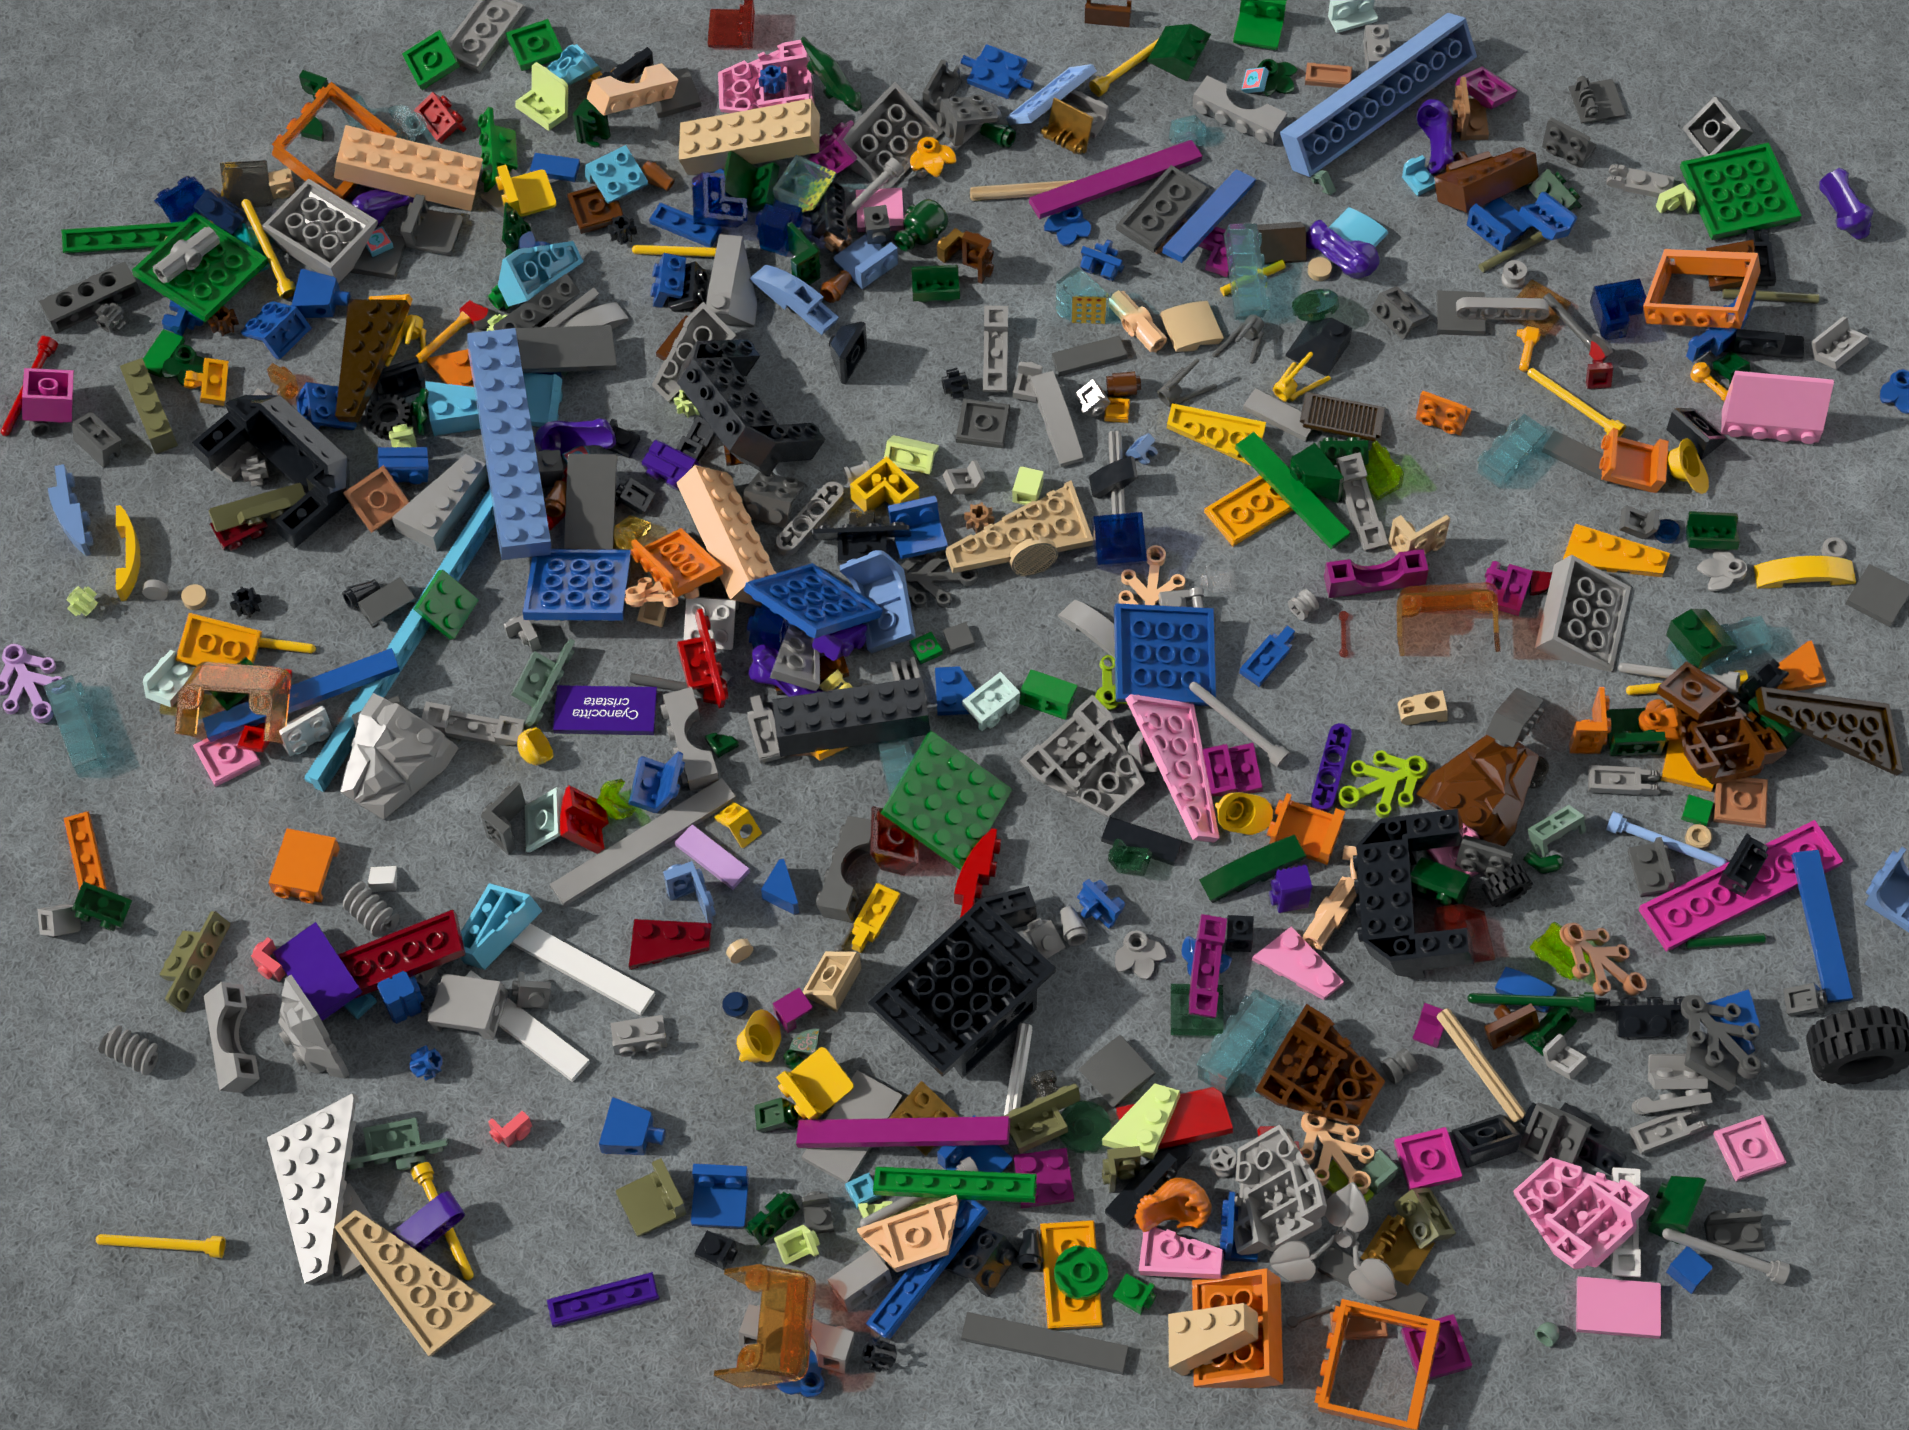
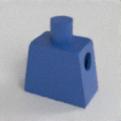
M301 269L291 306L297 307L304 318L333 317L336 305L348 306L351 294L350 292L340 291L337 278Z
M1749 989L1706 1003L1726 1007L1729 1003L1738 1005L1741 1013L1733 1022L1727 1021L1724 1017H1711L1716 1022L1744 1026L1746 1023L1751 1022L1756 1024L1760 1031L1759 1020ZM1728 1010L1729 1013L1735 1015L1733 1011ZM1747 1029L1750 1034H1753L1751 1030ZM1729 1035L1747 1055L1755 1051L1752 1041H1747L1743 1037Z
M612 1097L599 1141L601 1153L644 1155L648 1142L659 1145L663 1144L666 1130L652 1127L654 1120L650 1111Z

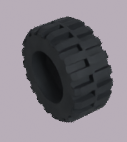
M1869 1006L1843 1010L1840 1013L1831 1014L1825 1019L1818 1020L1815 1025L1810 1027L1806 1035L1813 1072L1823 1082L1837 1083L1838 1085L1872 1082L1876 1079L1887 1078L1891 1074L1895 1075L1901 1069L1909 1067L1908 1017L1897 1008Z

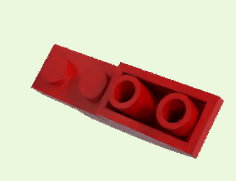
M992 828L981 838L961 869L954 891V904L962 905L960 918L975 905L976 898L981 899L983 885H989L990 877L996 876L997 862H993L994 854H999L1001 848V839H997V829Z

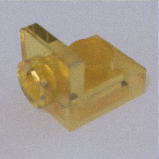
M631 515L614 527V548L618 550H632L631 541L634 539L638 541L650 532L651 522Z

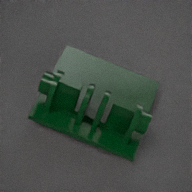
M505 202L502 232V242L507 248L506 258L518 250L520 237L524 233L531 231L530 225L507 202Z

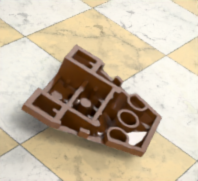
M1728 691L1698 721L1674 705L1684 755L1696 774L1706 778L1712 785L1757 775L1762 771L1764 765L1774 763L1787 752L1776 732L1770 727H1767L1765 730L1756 722L1757 716L1752 711L1747 714L1738 707L1740 701Z
M1485 735L1448 763L1434 771L1416 795L1436 809H1458L1463 825L1475 832L1481 840L1505 847L1516 832L1517 822L1525 804L1524 800L1528 787L1531 785L1539 755L1520 742H1517L1514 747H1504L1496 743L1494 738Z
M1306 1004L1266 1068L1255 1092L1278 1106L1360 1126L1384 1085L1385 1080L1363 1056L1360 1057L1350 1046L1351 1042L1347 1037L1343 1038L1333 1027L1335 1024L1329 1017Z

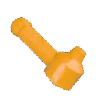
M1531 326L1518 329L1516 334L1525 343L1519 370L1522 372L1528 371L1533 348L1539 342L1541 336L1539 328Z
M1696 363L1691 370V379L1697 383L1704 382L1725 402L1728 390L1709 375L1710 367L1706 363Z

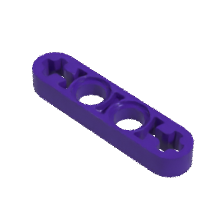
M1334 724L1329 730L1311 797V807L1324 812H1329L1333 808L1351 742L1352 731L1345 724ZM1342 732L1343 737L1340 746L1335 745L1338 733ZM1330 753H1337L1340 755L1341 760L1333 763L1328 760L1327 756ZM1324 775H1331L1335 778V782L1328 785L1323 783L1321 778ZM1322 791L1327 792L1326 802L1324 805H1319Z

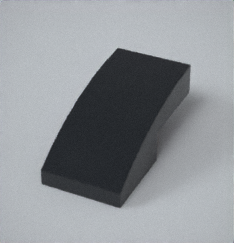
M696 416L687 436H682L676 450L699 461L712 443L716 433L705 419Z
M1133 456L1122 458L1091 474L1089 481L1092 497L1102 498L1115 487L1124 489L1136 480L1138 474L1135 458Z

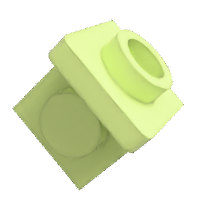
M1682 183L1659 194L1656 208L1660 213H1663L1667 210L1673 211L1681 205L1689 214L1693 211L1696 202L1695 196Z
M407 424L394 426L393 431H389L392 447H417L413 427L408 428Z

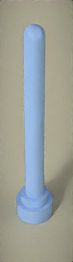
M1615 811L1612 812L1606 830L1616 834V832L1622 833L1624 831L1653 843L1657 837H1662L1664 845H1667L1669 849L1717 867L1727 863L1725 858L1626 821V818L1622 817L1623 814Z

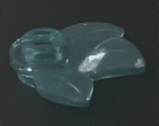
M395 105L388 109L391 117L394 119L388 127L397 133L396 137L416 142L418 135L422 134L426 129L427 122L425 117L420 113L412 112L409 107L404 105ZM415 121L419 122V126L417 128L413 127V123Z

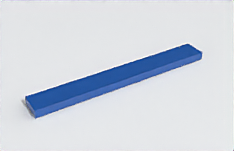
M392 648L234 706L228 711L224 710L202 718L207 738L210 742L243 731L245 725L252 727L398 673L400 669Z

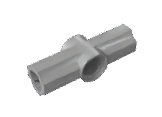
M204 227L189 240L185 241L182 239L177 241L173 245L170 254L153 266V272L161 282L168 283L186 268L188 270L195 269L200 264L202 256L220 243L219 237L212 228Z

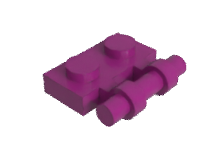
M1492 561L1490 568H1487L1485 573V584L1479 591L1480 599L1478 604L1482 607H1487L1489 600L1493 599L1497 601L1495 605L1496 610L1519 616L1533 571L1509 564L1506 572L1500 570L1501 564L1499 562ZM1495 582H1503L1501 590L1494 588Z

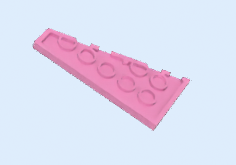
M1130 694L1126 701L1192 839L1216 842L1220 837L1194 704Z

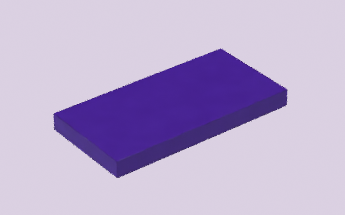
M316 922L273 952L286 974L293 976L321 1021L362 993V990Z

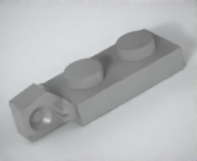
M760 695L750 697L753 711L747 712V717L760 764L784 758L785 756L780 757L772 709L770 710L769 707L763 708Z

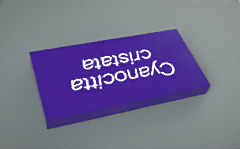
M557 685L553 725L554 734L654 735L657 687Z

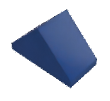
M783 858L778 860L761 889L762 899L795 915L799 913L798 901Z

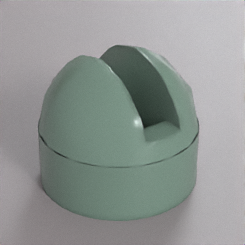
M1545 1322L1535 1330V1336L1545 1346L1551 1347L1559 1338V1328L1552 1322Z

